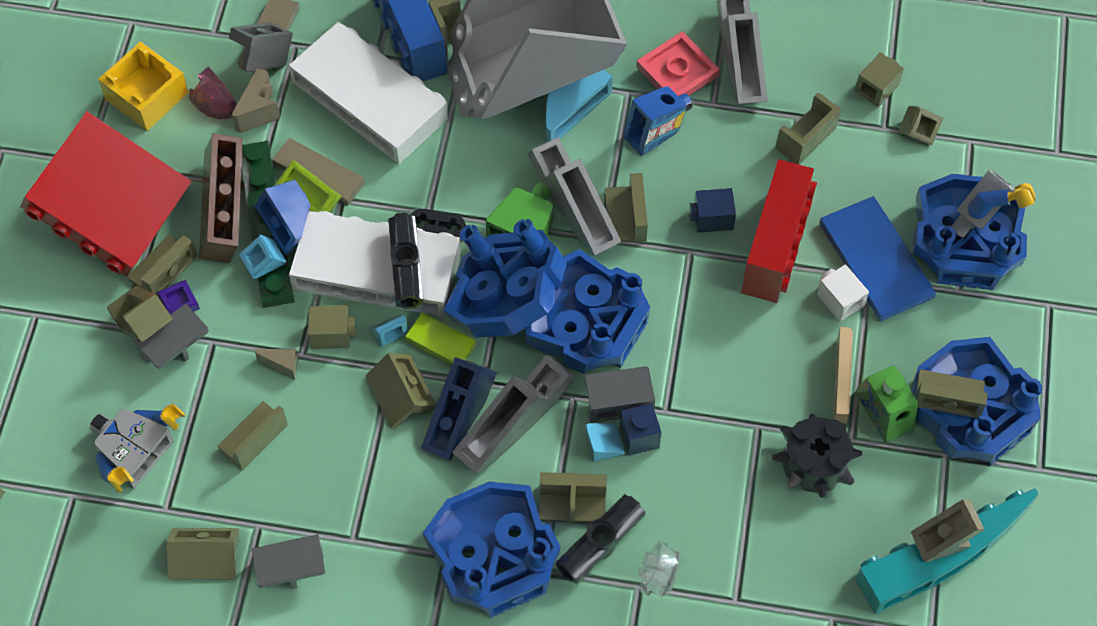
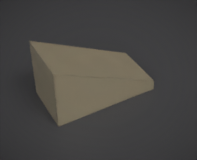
M255 349L258 362L296 380L297 355L295 350Z

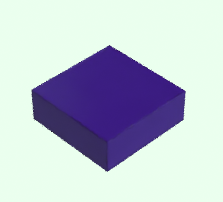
M186 280L157 292L161 303L169 314L175 312L185 303L193 312L200 309Z

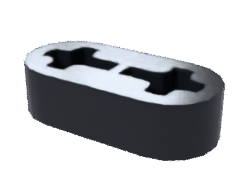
M417 209L410 214L415 216L417 228V224H420L422 220L427 221V224L420 228L425 232L448 233L451 226H457V230H454L452 235L459 237L461 230L466 227L464 219L452 213Z

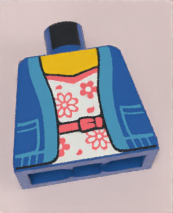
M665 86L633 99L623 137L643 156L680 130L684 113L693 107L691 98L686 93L678 96L670 87Z

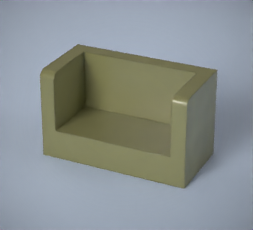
M817 93L813 97L811 109L790 129L785 126L779 129L775 148L794 163L800 164L837 128L841 108L822 94Z
M137 285L107 306L108 312L122 332L140 342L145 341L173 320L155 293Z

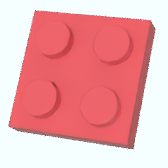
M683 31L638 59L636 65L640 72L657 89L667 86L678 96L683 93L690 96L719 77L720 69Z

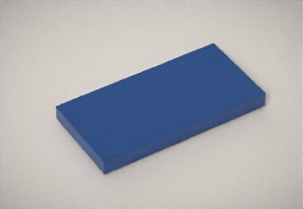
M874 196L820 218V226L844 265L846 264L869 291L867 302L880 322L935 298V290Z

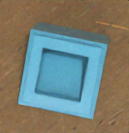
M263 235L256 238L239 254L253 279L271 272L286 263L275 241Z
M397 315L371 327V332L379 346H384L407 335V321L404 315Z
M590 423L585 425V436L593 462L625 454L616 424Z

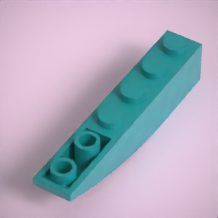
M1036 488L1025 493L1023 490H1018L1010 494L1005 499V502L997 506L994 503H989L977 511V515L984 531L968 540L971 545L968 549L930 562H924L916 543L908 545L905 542L894 547L889 555L881 559L878 556H873L865 560L860 565L861 568L855 580L875 614L882 612L939 585L986 553L1011 530L1032 506L1039 494Z

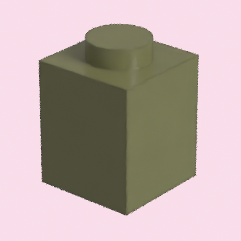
M880 52L859 74L855 92L879 107L899 86L904 68L896 60L888 58Z
M309 306L308 336L311 348H350V336H355L356 324L355 317H349L348 306Z

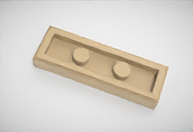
M840 327L836 339L832 420L835 419L845 424L850 410L853 330L850 327Z

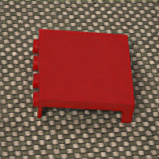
M86 111L25 195L20 207L24 209V213L32 220L37 222L43 221L52 227L51 230L62 239L69 238L78 244L79 249L86 255L96 256L106 262V267L112 272L128 276L192 181Z

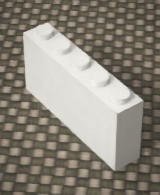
M339 21L289 64L291 79L296 86L398 164L403 162L448 120L447 102L438 92L433 93L425 87L424 83L417 76L409 75L397 61L389 60L381 53L377 46L372 43L368 44L360 38L353 28H347Z
M309 211L302 238L298 243L289 273L292 289L445 317L446 313L443 310L450 298L461 255L460 238L445 232L437 234L425 232L417 228L424 303L415 309H404L396 307L388 222L375 223L364 221L354 216L346 218L335 216L326 211ZM403 259L400 262L407 263L410 262L411 259Z

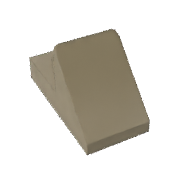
M256 69L231 114L237 132L242 133L280 119L277 102L270 100L273 86L270 83L268 71Z
M962 499L910 533L924 562H930L971 547L968 540L984 531V528L969 499Z

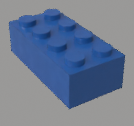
M372 0L374 7H380L382 11L380 13L382 25L385 30L390 29L392 48L395 53L400 52L402 56L400 64L405 72L411 76H417L422 82L447 74L445 40L427 0Z

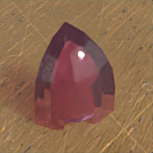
M208 66L197 76L201 81L197 84L195 90L190 88L189 100L199 111L208 117L216 119L231 118L237 103L225 84Z

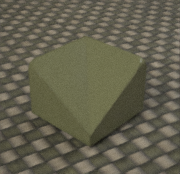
M908 106L898 133L932 146L943 118L921 107Z

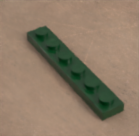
M267 140L242 145L241 168L252 241L260 235L273 239L286 260V263L281 267L258 277L263 308L294 303L287 255H284L254 206L266 188L276 186L269 143Z

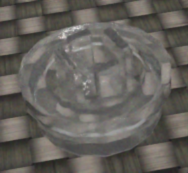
M658 541L655 544L651 553L646 551L640 562V565H643L644 568H639L638 575L641 577L640 592L648 596L655 594L665 597L670 592L680 568V552L668 548V544L662 541Z

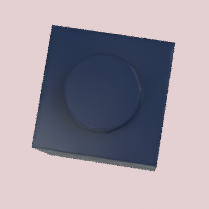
M732 188L695 191L694 203H689L690 221L696 222L697 233L734 230L736 209Z
M652 403L621 411L619 428L628 456L660 448L662 432Z

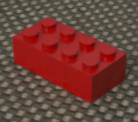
M778 159L747 260L741 290L742 294L777 303L780 292H787L817 182L812 181L814 168Z

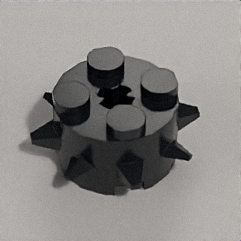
M809 414L808 419L797 422L793 428L783 426L780 429L787 441L785 450L772 455V459L783 463L786 476L789 478L787 484L789 488L801 485L804 491L818 493L820 498H824L826 492L835 488V485L839 482L852 486L855 480L848 470L849 464L852 459L863 454L861 450L853 449L845 423Z

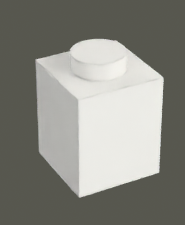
M846 264L837 270L831 269L820 278L817 296L839 322L865 307L869 291Z

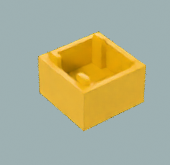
M141 41L98 79L105 100L146 131L189 93L183 72Z

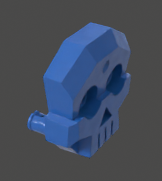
M950 174L920 186L916 195L918 223L913 234V255L920 257L929 265L938 277L937 284H954V286L961 287L966 285V287L970 288L979 287V289L993 290L1007 273L1022 266L1027 257V234L1021 231L1025 208L1019 209L1016 199L1010 201V205L1001 206L983 229L976 226L967 238L964 239L951 226L961 215L957 208L982 177ZM943 222H947L951 226H945L943 225ZM989 227L997 229V232L991 231Z
M526 218V221L524 219L518 221L513 227V233L489 235L484 238L477 226L472 225L471 227L467 225L459 234L461 241L465 243L470 252L461 259L455 276L459 281L443 311L452 322L476 338L515 335L548 314L553 308L554 292L559 289L562 283L567 263L558 248L547 238L543 229L536 230L530 219Z
M578 249L563 257L567 264L559 289L554 292L553 308L548 314L525 328L526 343L541 352L563 358V365L583 374L605 365L615 364L621 368L648 323L650 305L642 290V279L638 274L628 273L618 267L610 270ZM594 290L597 291L598 294L592 296L588 294V292ZM573 327L576 330L574 332H567L565 329Z
M991 337L950 341L918 366L912 383L911 391L916 397L919 370L922 369L989 381L993 384V387L984 385V393H988L987 403L982 415L978 418L917 407L916 421L936 435L935 443L951 459L955 457L977 458L985 460L991 466L1001 456L1031 434L1041 418L1038 400L1043 390L1042 384L1037 379L1029 376L1021 367L1013 368Z
M489 481L451 497L444 502L423 531L424 541L443 568L441 571L442 581L452 602L456 601L472 605L488 613L490 618L505 612V610L515 608L519 604H524L530 599L533 600L546 594L551 571L560 555L561 549L550 525L541 524L531 487L528 485ZM512 530H517L521 533L515 538L509 536V532ZM466 550H472L475 553L470 558L462 555ZM499 567L507 570L498 575Z

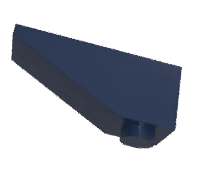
M454 357L421 449L447 460H452L454 456L452 452L466 436L486 403L497 371L469 360Z

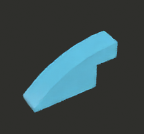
M602 70L549 92L546 109V143L557 137L561 139L612 93L613 76Z

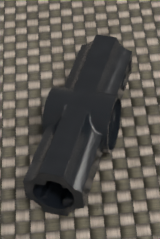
M396 213L393 217L388 218L396 307L415 309L424 303L416 218L407 213ZM403 259H411V261L407 263L400 262Z
M624 494L600 519L592 521L588 525L587 531L556 561V567L560 570L561 574L577 585L603 558L610 556L615 550V546L645 517L646 512L640 503L632 496ZM602 534L607 536L609 541L597 543L593 540V537Z

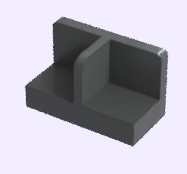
M271 22L231 27L229 39L245 47L242 69L248 72L255 71L257 68L268 69L285 66L293 33Z
M186 303L170 314L173 319L145 341H134L140 356L147 364L152 362L156 368L160 369L178 355L184 361H187L189 355L186 349L209 332L208 327Z
M647 366L593 373L585 376L589 399L588 413L590 423L620 419L621 411L651 403L655 408V396L649 367Z
M318 534L251 548L259 588L290 582L292 589L297 588L296 580L325 574L323 550Z

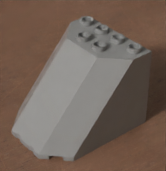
M467 0L451 30L450 43L453 47V54L448 61L447 74L449 80H451L456 100L459 103L461 115L487 119L614 66L621 53L624 52L627 42L609 0Z

